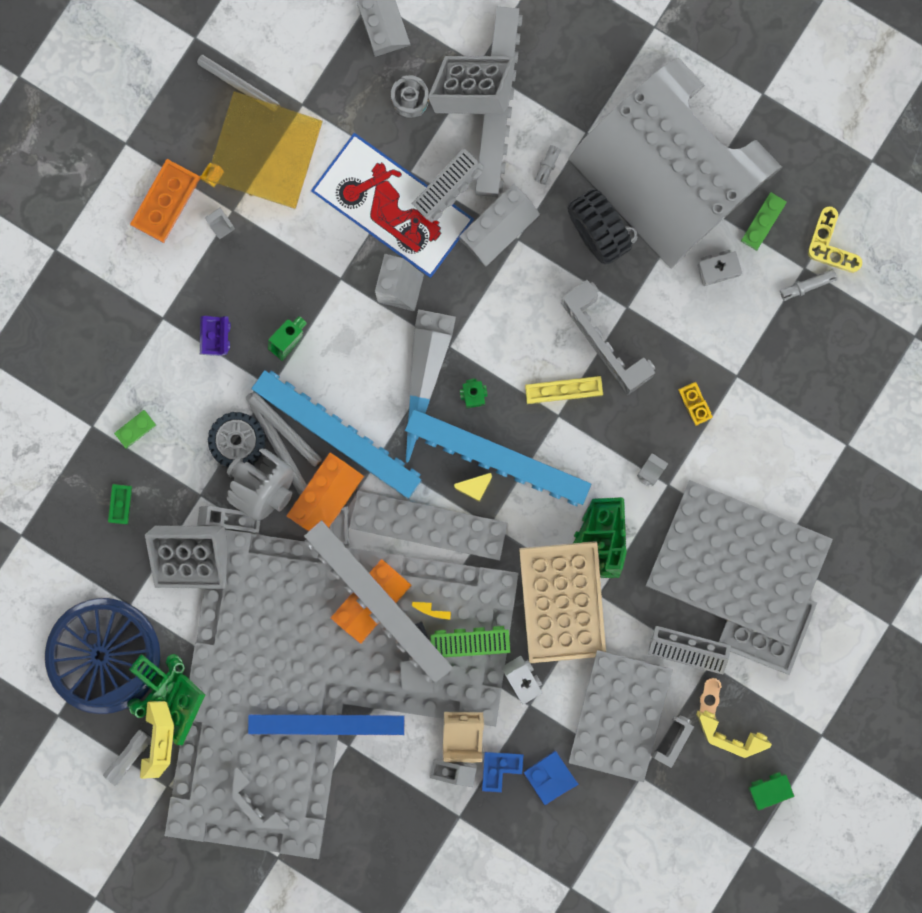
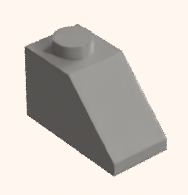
M434 759L430 778L473 788L477 768Z

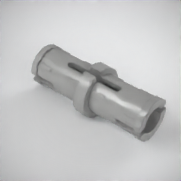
M550 145L545 159L541 161L540 164L542 166L535 178V181L539 183L543 176L541 181L543 185H546L551 170H554V164L561 152V149L557 147L553 154L555 149L553 145Z

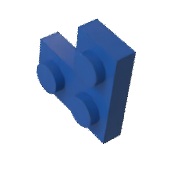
M485 752L482 791L502 792L503 773L522 774L523 754Z

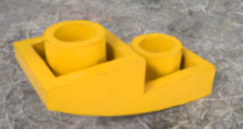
M696 382L678 389L695 426L713 418Z

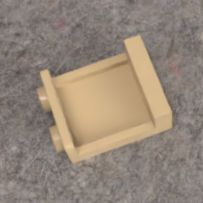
M444 712V762H482L483 712Z

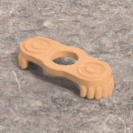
M709 678L705 682L704 691L700 697V712L702 713L705 710L713 714L716 712V707L719 704V691L722 688L721 682L716 678ZM707 695L715 697V703L711 706L706 705L704 702V698Z

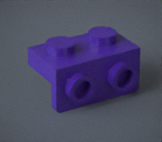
M228 316L200 317L199 355L223 356L228 353L230 349L228 333L231 328Z

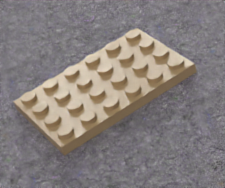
M597 541L519 548L529 662L539 663L594 658L597 650L606 652Z

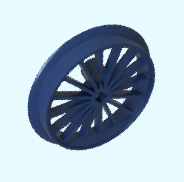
M90 599L67 610L54 624L46 642L45 667L55 691L73 707L94 714L115 713L126 709L131 699H141L150 688L138 677L134 679L129 678L110 660L131 667L133 664L111 658V656L146 653V658L159 668L160 647L151 623L135 607L116 599ZM99 610H111L112 615L103 640L100 632ZM95 611L96 630H89L82 617L83 614ZM118 612L127 617L128 620L106 646L115 615ZM78 617L86 631L83 639L68 627ZM132 621L140 633L109 649ZM65 629L92 650V652L59 642ZM92 633L97 636V642L94 644L88 642V636ZM143 636L146 650L111 653L136 638ZM58 645L91 655L57 659ZM99 651H100L101 653H105V654H106V655L103 657L104 660L97 658V657L99 656ZM91 658L87 662L60 675L57 662ZM92 663L75 685L69 689L62 678ZM108 665L129 682L119 687ZM95 666L86 698L84 699L75 694L74 690ZM100 666L102 696L89 701ZM104 667L116 688L107 694ZM155 674V675L153 676V678L150 680V682L153 681V679L156 677L157 674Z

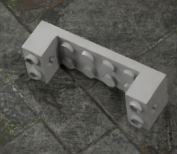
M586 280L563 296L561 304L623 390L629 395L653 378L655 366L650 360L646 361L645 358H642L630 368L624 370L625 364L619 357L616 359L613 355L614 349L612 346L602 340L601 336L603 335L599 328L592 326L590 323L591 318L586 311L582 312L597 301V292H599L593 282L589 283Z

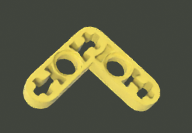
M826 207L820 213L808 249V255L812 260L851 273L857 272L862 267L860 256L829 246L838 219V212L833 207ZM830 211L832 212L831 216H833L834 218H831L828 222V225H825L824 223L826 221L827 216H825L824 214H827ZM818 230H827L828 237L825 239L820 238ZM819 247L820 252L825 253L826 249L829 252L826 255V259H823L824 254L819 253L818 256H815V252L812 249ZM834 252L838 253L840 255V261L836 263L832 262L830 259V254ZM844 255L847 256V261H852L853 259H855V263L858 264V266L851 268V264L847 262L844 263V266L841 265V263L844 260Z

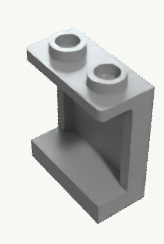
M682 715L679 717L674 716L672 719L679 723L681 728L666 755L655 750L651 756L672 768L694 726L690 725L692 721Z

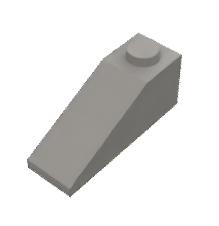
M201 506L199 507L197 526H224L225 530L259 533L260 521H255L238 510Z

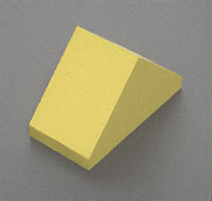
M491 473L456 483L454 486L459 492L480 502L492 479Z

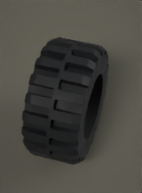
M590 189L569 203L567 209L575 228L586 246L600 263L610 264L631 250V238L623 221L611 203L598 189Z

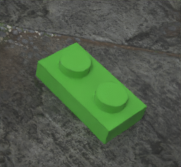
M143 410L114 434L127 449L157 425L148 413Z

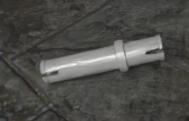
M831 269L781 289L780 293L782 294L780 295L783 301L798 295L803 296L805 292L837 281V277H835L837 275Z

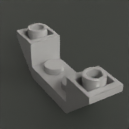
M237 767L234 770L232 798L257 828L286 830L290 825L288 824L289 819L283 812L279 814L277 811L265 821L263 819L265 815L259 808L254 809L250 804L252 802L250 797L246 793L242 794L240 792L252 781L250 780L251 774L245 768Z

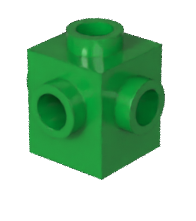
M477 379L466 380V383L463 384V389H459L461 401L465 400L466 409L485 406L484 397L488 396L486 385L482 386V381H477ZM471 391H476L477 394H476V395H471L470 392H471Z

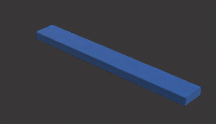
M248 715V734L404 735L405 715Z

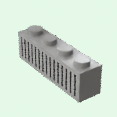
M464 148L411 204L430 222L436 221L442 216L443 211L447 207L454 204L456 197L460 193L465 192L469 184L482 174V170L485 167Z
M655 626L648 655L723 675L729 660L731 645Z

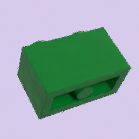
M780 772L770 775L769 780L763 781L759 779L751 782L752 786L748 787L756 810L759 811L795 797L786 774L781 775Z

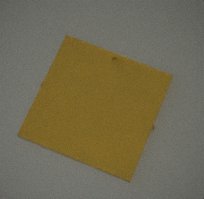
M234 91L206 180L247 193L249 196H256L296 209L323 121Z

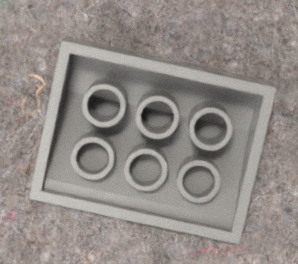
M445 56L428 96L434 112L505 114L510 101L515 57Z
M154 526L145 534L155 588H226L227 538L224 526Z

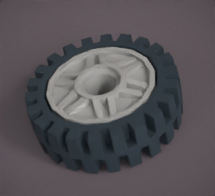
M230 412L219 417L212 424L208 433V447L212 456L218 463L228 468L236 458L243 459V463L248 462L253 465L262 455L259 450L265 447V435L261 425L252 416L242 412ZM234 436L241 437L239 445L232 444Z

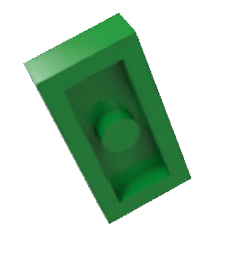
M112 484L109 523L128 525L132 486Z

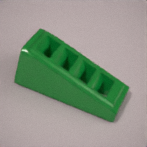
M142 654L129 669L155 692H158L168 679V676ZM144 662L139 671H137V668L140 666V664ZM146 666H148V668L146 669V671H145V672L143 673V675H142L141 673H142L143 670L146 668ZM155 674H157L156 677L153 679V681L150 682V680L153 678V676H154Z

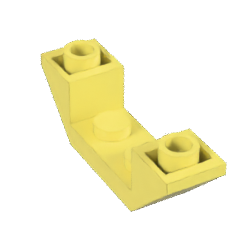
M165 701L147 703L146 721L153 724L150 758L142 759L141 779L159 778L170 765L174 724Z
M706 710L704 713L697 711L696 715L705 738L712 745L743 758L766 750L772 745L767 740V736L758 732L756 735L750 733L745 746L744 743L735 739L729 741L726 739L727 736L719 732L714 734L719 723L714 718L715 714Z

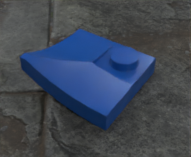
M556 751L523 772L544 805L579 785Z

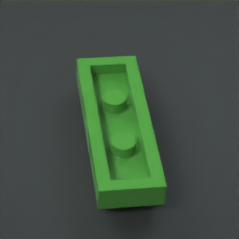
M770 192L741 242L757 251L787 202Z

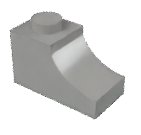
M652 453L637 475L640 478L639 481L646 486H654L668 463Z

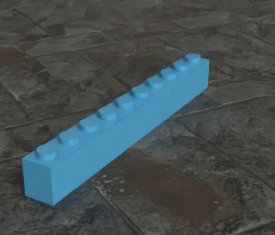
M264 370L252 387L255 393H258L269 403L407 499L411 498L422 482V479L419 478L421 474L412 468L409 471L403 467L405 463L398 458L394 460L388 456L389 452L384 448L379 447L377 449L372 445L374 442L366 436L362 438L357 435L358 430L351 425L346 427L341 424L343 420L335 414L332 416L328 415L325 407L319 403L316 405L311 403V398L305 393L298 394L295 392L296 387L289 382L282 383L278 380L280 376L273 371L268 373Z
M415 409L405 429L408 432L407 436L418 440L421 437L426 439L425 443L430 446L436 447L437 444L443 446V451L452 455L454 452L462 454L461 458L469 462L474 459L479 462L478 466L488 470L490 467L497 469V474L505 477L508 474L515 477L514 481L521 484L529 482L533 484L531 488L540 492L543 489L550 491L549 495L560 499L561 496L567 498V503L578 507V504H584L592 485L587 481Z

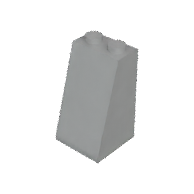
M384 254L375 289L377 301L415 311L424 274L404 258Z

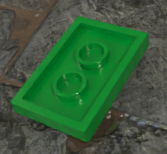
M185 675L178 676L167 701L174 724L173 742L176 745L182 746L205 697V694Z

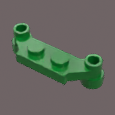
M172 654L167 657L166 665L169 668V672L166 675L168 679L158 692L152 690L144 701L133 698L128 702L127 708L132 715L142 718L147 713L148 702L168 701L178 676L183 675L185 668L182 659L178 655Z

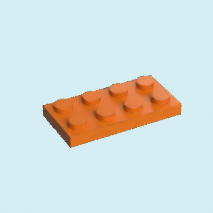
M166 159L130 225L165 243L201 177Z

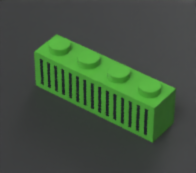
M494 626L492 631H485V627L473 628V632H466V629H454V633L446 634V630L434 631V635H431L432 645L444 658L510 653L509 629L505 630L504 626Z

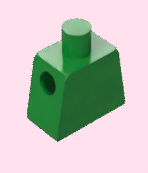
M300 316L294 322L289 319L286 320L268 340V350L283 361L301 340L302 329L307 322Z

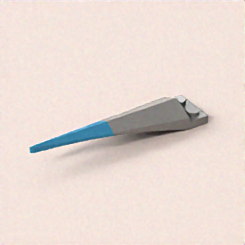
M418 309L414 328L408 422L414 409L424 414L426 413L453 335L456 320L454 316ZM407 436L406 449L407 463L410 460L416 439Z

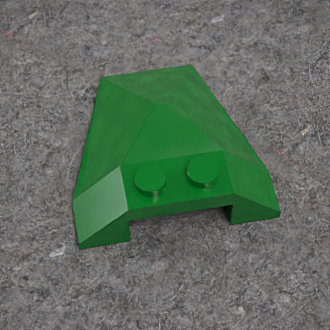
M624 498L592 499L582 518L584 523L579 532L576 531L574 534L575 540L573 543L597 541L600 578H619L627 553Z

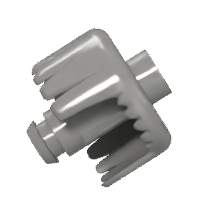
M267 449L259 450L266 456L263 457L265 464L260 465V470L248 462L243 463V459L236 458L227 470L229 477H234V481L230 484L232 491L228 490L229 497H227V501L255 521L266 518L274 509L280 512L288 504L292 496V492L288 490L294 475L292 467Z

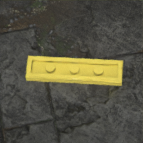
M601 376L525 385L527 404L603 396Z

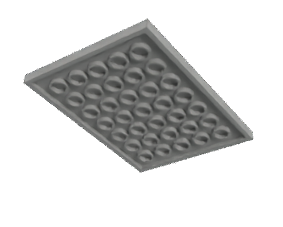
M689 480L646 587L790 646L833 539Z

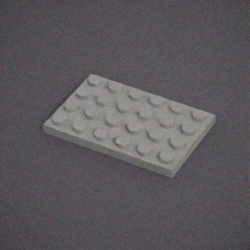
M597 650L568 763L644 782L673 669Z

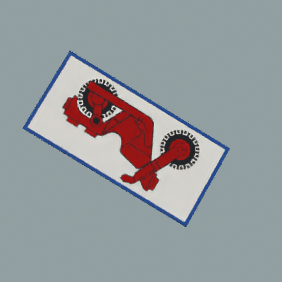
M353 133L311 190L312 193L430 278L459 241V236L474 220V218L453 204L443 211L442 216L438 220L430 222L411 204L428 185L356 133Z

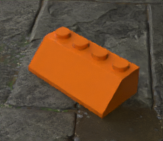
M329 453L287 514V517L307 531H310L321 520L329 528L364 476L332 453Z
M383 559L369 573L395 603L412 586ZM353 592L331 616V619L361 644L378 624L370 617L372 612L369 608L363 609L356 601L359 597Z

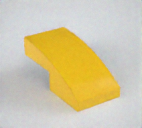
M412 602V606L424 614L435 618L451 620V612L432 611V603Z

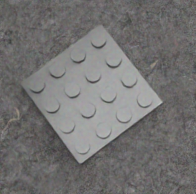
M808 600L790 646L729 621H726L718 642L731 645L730 652L790 675L817 602Z

